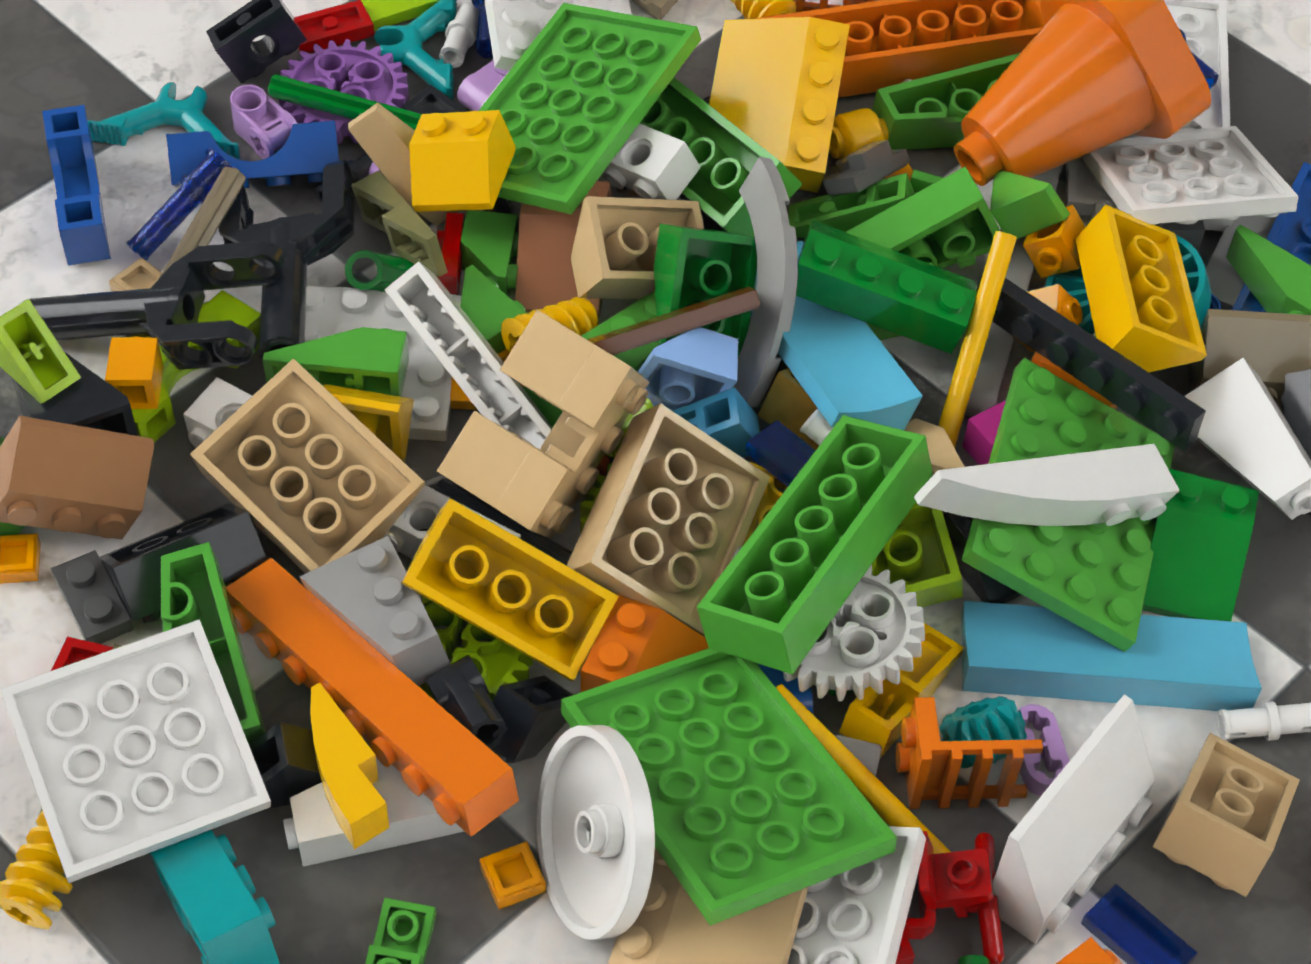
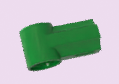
M369 249L354 252L347 260L345 276L353 287L360 290L370 289L386 292L385 289L415 264L403 257L377 253ZM369 258L375 262L377 275L372 280L361 281L354 275L353 264L357 259Z

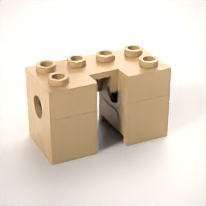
M536 310L500 368V371L515 379L553 406L563 411L540 449H538L524 438L474 411L437 472L530 531L552 539L556 532L561 534L570 524L575 513L571 508L580 493H588L595 484L599 475V470L596 468L605 453L610 455L619 445L624 434L621 427L629 414H637L644 405L648 396V391L645 389L649 381L628 364L541 311Z

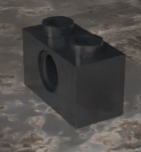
M252 0L206 31L215 51L241 84L250 78L259 76L269 65L283 56L292 54L298 49L300 44L307 40L297 20L282 0ZM265 35L261 40L253 41L258 36Z

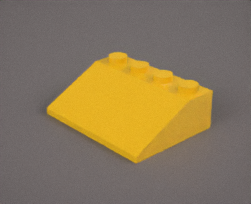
M814 17L725 20L709 105L777 158L802 183L799 188L800 190L818 193L826 171L850 25Z

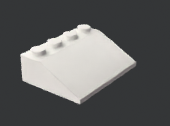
M1125 694L1008 836L992 883L993 894L998 897L1000 919L1034 944L1038 942L1047 929L1053 934L1059 930L1072 909L1066 904L1075 893L1082 898L1087 894L1100 873L1095 867L1102 858L1108 862L1115 858L1127 839L1122 834L1129 824L1136 828L1139 827L1154 804L1147 799L1155 782L1154 774L1134 702Z

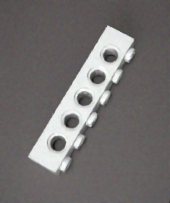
M639 123L604 170L601 177H604L606 181H610V184L618 189L627 187L634 190L643 199L677 200L701 166L685 141Z

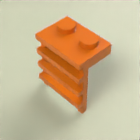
M914 697L910 717L902 718V743L896 744L895 759L897 772H905L909 809H919L921 800H938L939 808H949L951 799H967L968 808H978L981 799L996 798L998 807H1008L1011 798L1027 797V785H1015L1024 760V754L1042 753L1043 744L1042 739L940 741L935 698ZM993 754H1007L997 785H985L994 759ZM963 755H976L968 785L955 786Z

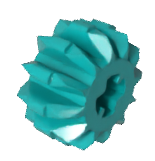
M1003 696L993 699L986 697L981 701H971L970 704L964 707H957L954 713L947 714L944 717L943 723L939 727L943 737L941 741L1025 740L1027 738L1024 728L1026 724L1021 711H1018L1014 700H1009ZM993 754L994 759L992 763L996 764L998 760L1006 758L1007 754ZM963 755L961 768L967 769L972 767L976 755Z

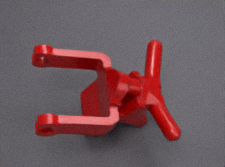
M923 831L926 842L917 875L920 918L906 919L902 938L922 940L931 934L936 923L938 908L953 907L957 918L968 917V912L978 913L983 956L989 959L990 964L1002 963L1005 954L998 897L993 894L992 884L996 875L995 840L993 836L986 832L978 834L974 841V849L934 854L928 833Z

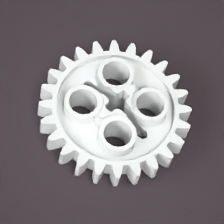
M871 565L794 674L783 672L784 680L790 681L798 677L799 690L801 692H804L813 684L816 685L817 695L820 699L827 694L829 689L836 690L838 701H843L847 690H853L857 698L862 700L864 698V688L869 686L878 694H882V681L884 679L898 685L900 683L899 669L908 672L913 671V657H921V641H925L923 608L917 606L916 593H906L905 581L903 579L890 584V571L887 569L878 576H873Z

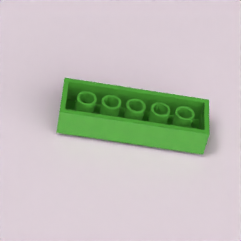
M673 77L640 122L642 125L685 141L701 168L681 194L689 201H699L700 210L726 232L754 236L751 218L739 189L759 156L773 160L781 175L789 199L802 185L777 158L675 77Z
M843 415L697 605L708 648L793 675L916 503L914 496L933 476L926 436Z

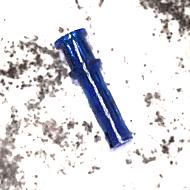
M210 147L204 152L206 157L190 174L184 173L180 177L181 180L178 182L180 184L179 189L126 242V245L133 252L138 253L140 258L142 257L148 261L149 257L199 204L202 205L222 169L226 166L232 168L215 150Z

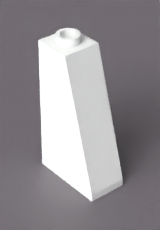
M1244 358L1185 395L1186 398L1206 410L1196 440L1253 488L1259 490V493L1291 520L1301 514L1311 512V460L1261 377Z
M377 758L379 780L372 785L387 803L390 828L354 850L336 821L325 796L322 782L291 797L290 803L293 817L283 819L288 849L299 848L303 867L465 831L456 823L452 826L445 823L435 810L433 802L426 795H415L404 782L401 773L393 765L385 767Z

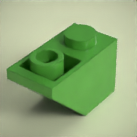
M467 210L461 237L462 270L465 272L467 267L473 265L484 276L492 277L500 290L507 296L510 289H516L518 266L514 263L518 255V215Z
M473 265L465 269L460 307L498 354L506 349L501 336L502 322L506 318H515L519 314L527 313V311L519 301L511 300L502 292L492 277L484 276Z

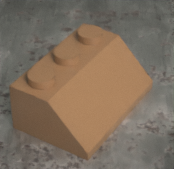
M19 416L0 446V522L122 540L143 510L154 452L153 439Z

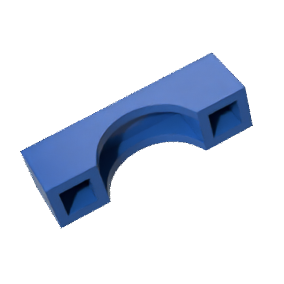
M78 105L42 111L57 195L55 207L58 228L67 264L69 266L111 259L93 141L85 106Z
M335 121L293 124L290 135L283 147L274 155L258 161H243L226 154L218 146L209 131L166 134L171 184L173 186H182L183 193L207 192V184L215 183L222 169L226 166L238 169L246 177L244 187L250 188L249 180L266 179V186L290 185L291 177L305 175H307L308 183L323 182V168L328 163L339 161Z

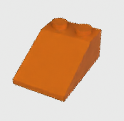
M618 595L619 597L581 669V692L708 649L706 638L662 609Z

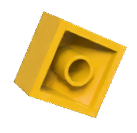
M500 110L421 115L409 143L412 207L415 212L485 210L494 208L516 150L515 143Z

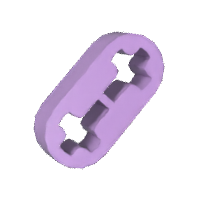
M1029 704L1021 707L1019 710L1022 713L1025 724L1033 723L1036 730H1042L1039 739H1042L1043 750L1042 753L1024 754L1020 773L1024 784L1027 785V789L1033 794L1041 796L1068 764L1069 758L1054 714L1046 707ZM1028 728L1025 729L1027 734L1025 740H1035L1033 731ZM1041 758L1044 759L1048 772H1055L1053 779L1047 778L1045 772L1038 771Z

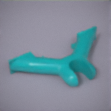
M457 0L438 1L408 25L382 26L376 30L374 39L380 44L381 56L392 53L394 63L401 62L402 66H407L426 83L454 100L453 66L451 63L444 64L443 59H434L423 50V43L438 31H445V27L448 26L449 22L455 19Z
M169 82L161 88L155 102L101 121L88 120L92 141L126 146L129 137L136 134L143 135L145 131L162 125L183 127L188 133L209 131L218 146L226 154L241 160L238 143L231 142L203 113L208 95L200 86L194 88L189 98L175 100L176 84L175 82Z

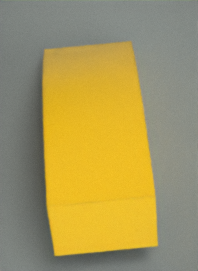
M924 623L925 641H921L922 655L921 657H913V671L908 672L899 669L900 683L898 685L884 679L882 681V694L875 692L871 686L867 687L864 690V698L862 700L856 698L849 705L839 733L845 737L882 746L880 758L900 737L902 718L910 717L914 697H932L965 648Z
M318 683L311 687L310 707L318 770L325 796L336 821L355 850L390 828L387 803L372 785L379 780L375 753L321 683Z

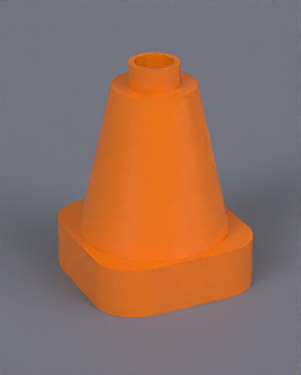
M1041 0L1040 9L1045 22L1044 27L962 119L961 127L964 139L954 146V153L962 168L966 166L974 182L980 186H985L992 181L994 175L1000 170L1033 178L1131 135L1167 139L1209 109L1211 106V92L1201 69L1164 0Z

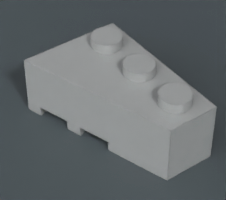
M389 536L299 576L305 588L416 685L420 686L426 683L425 678L450 665L440 638L417 592L401 584L406 570Z

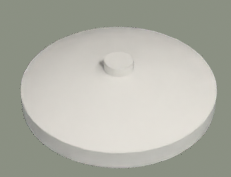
M605 725L575 726L564 732L556 741L542 773L536 817L539 861L549 898L564 925L572 933L583 939L613 938L622 935L634 924L648 895L655 852L652 802L640 761L623 735Z

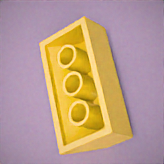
M1105 204L1075 238L1096 338L1148 373L1202 361L1207 356L1176 234L1157 225L1138 220L1128 213Z
M451 498L437 514L401 584L571 682L574 681L619 597Z

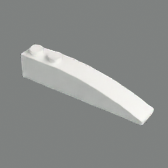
M418 261L388 286L385 291L481 415L498 423L540 449L553 427L521 384L500 371L504 362L437 276Z
M1147 444L938 470L917 492L914 498L917 504L961 516L1002 523L1072 526L1105 522L1107 526H1112L1130 518L1140 517L1142 521H1146L1159 516L1166 510L1165 504L1180 490L1156 445Z

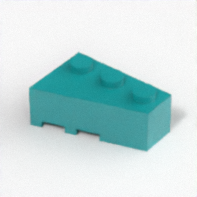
M209 830L150 852L160 882L187 934H191L202 954L200 958L203 964H280L268 931L269 928L276 925L272 912L263 896L255 900L251 896L256 893L254 884L243 864L234 868L233 863L237 862V859L224 833L216 837L213 831Z

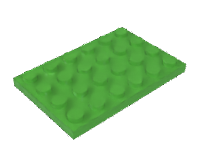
M563 3L479 109V111L500 110L516 146L498 197L572 215L699 44L701 36L698 27Z
M1023 358L1014 369L988 464L1155 444L1167 468L1170 469L1175 445L1159 434L1130 419L1122 412L1116 411L1090 396L1087 392L1057 377L1047 369ZM1140 517L1130 518L1112 526H1107L1105 522L1089 525L1037 526L973 518L962 561L1125 652L1136 643L1154 553L1150 546L1155 518L1142 521Z
M708 648L561 699V714L571 728L582 725L609 726L623 735L635 751L644 771L650 792L655 827V848L710 926L895 852L896 835L755 662Z

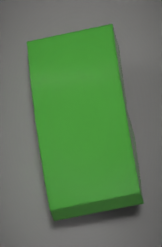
M384 897L374 943L369 945L365 964H424L436 919V908Z

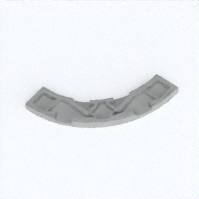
M760 156L739 189L754 230L757 252L756 291L761 304L759 308L753 309L748 333L738 356L737 382L734 385L750 407L759 406L779 367L781 358L777 357L783 332H789L791 328L798 274L795 227L789 225L786 208L790 203L789 197L773 160Z

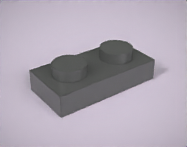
M96 550L51 568L54 580L85 641L102 644L134 630L131 618Z

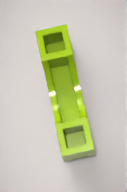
M221 290L210 301L203 303L197 323L231 320L236 324L245 326L255 334L257 345L254 353L259 349L261 313L224 290ZM225 339L233 346L246 347L245 344L238 340ZM192 342L188 343V346L190 348L196 350H204L198 344ZM161 347L160 352L164 368L158 409H132L138 436L151 438L154 443L176 424L170 399L171 390L182 377L197 370H178L164 356ZM238 365V366H225V367H230V368H235V369H237L240 365Z

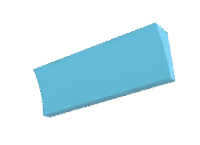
M802 240L797 242L798 257L803 246ZM756 273V279H755L754 289H756V285H757V273ZM796 296L791 328L789 332H783L778 354L829 425L834 427L844 415L905 430L923 395L867 323Z
M964 601L962 606V646L965 647L962 652V691L1117 703L1125 694L1133 700L1135 705L1219 711L1221 709L1253 708L1262 690L1251 655L1247 623L1141 615L1136 643L1124 652L1045 607Z

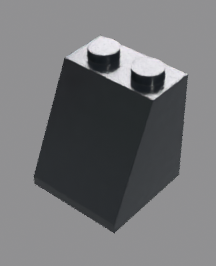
M66 352L65 354L81 378L44 403L40 404L12 378L23 416L138 436L127 396Z

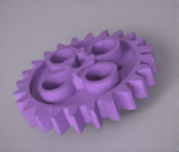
M346 39L343 47H337L335 42L331 40L329 41L328 49L324 50L315 44L313 45V54L300 51V61L290 59L288 61L289 70H281L280 72L281 76L401 109L405 102L409 101L407 73H403L402 63H394L392 53L381 56L380 46H376L370 51L366 50L365 41H362L357 47H351L350 40ZM278 99L279 106L283 110L288 111L298 124L335 121L337 144H341L346 136H349L353 143H358L348 130V123L353 119Z

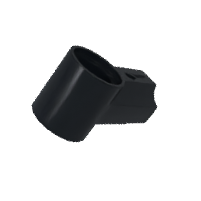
M469 655L425 678L432 695L440 706L488 748L492 749L500 744L503 734L508 729L488 696L490 692Z

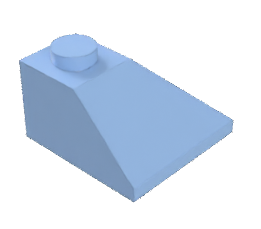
M698 327L655 347L638 371L639 374L649 381L645 389L648 391L647 398L654 406L661 403L673 411L731 389L737 382L738 339Z

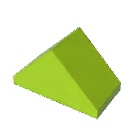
M29 299L24 300L0 316V367L40 404L46 402L81 378Z

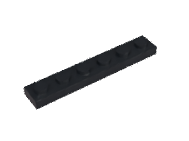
M982 275L979 277V282H978V286H977V292H978V289H979V285H980V282H981ZM1005 278L993 317V323L1184 452L1196 442L1206 410Z

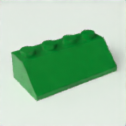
M815 220L811 221L798 257L796 296L952 354L967 328L977 295L974 280Z

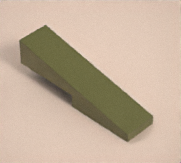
M379 170L351 185L363 221L388 235L393 253L413 264L419 261L437 277L448 273L436 234Z

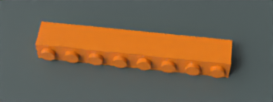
M272 558L268 559L226 587L238 632L241 634L248 632L254 638L257 647L266 658L271 660L275 657L281 662L284 671L296 685L299 686L303 683L311 690V687L321 683L361 737L370 744L380 763L385 767L393 765L401 773L404 782L415 795H426L433 802L435 810L445 823L450 826L456 823L472 837L519 801L513 769L275 560Z

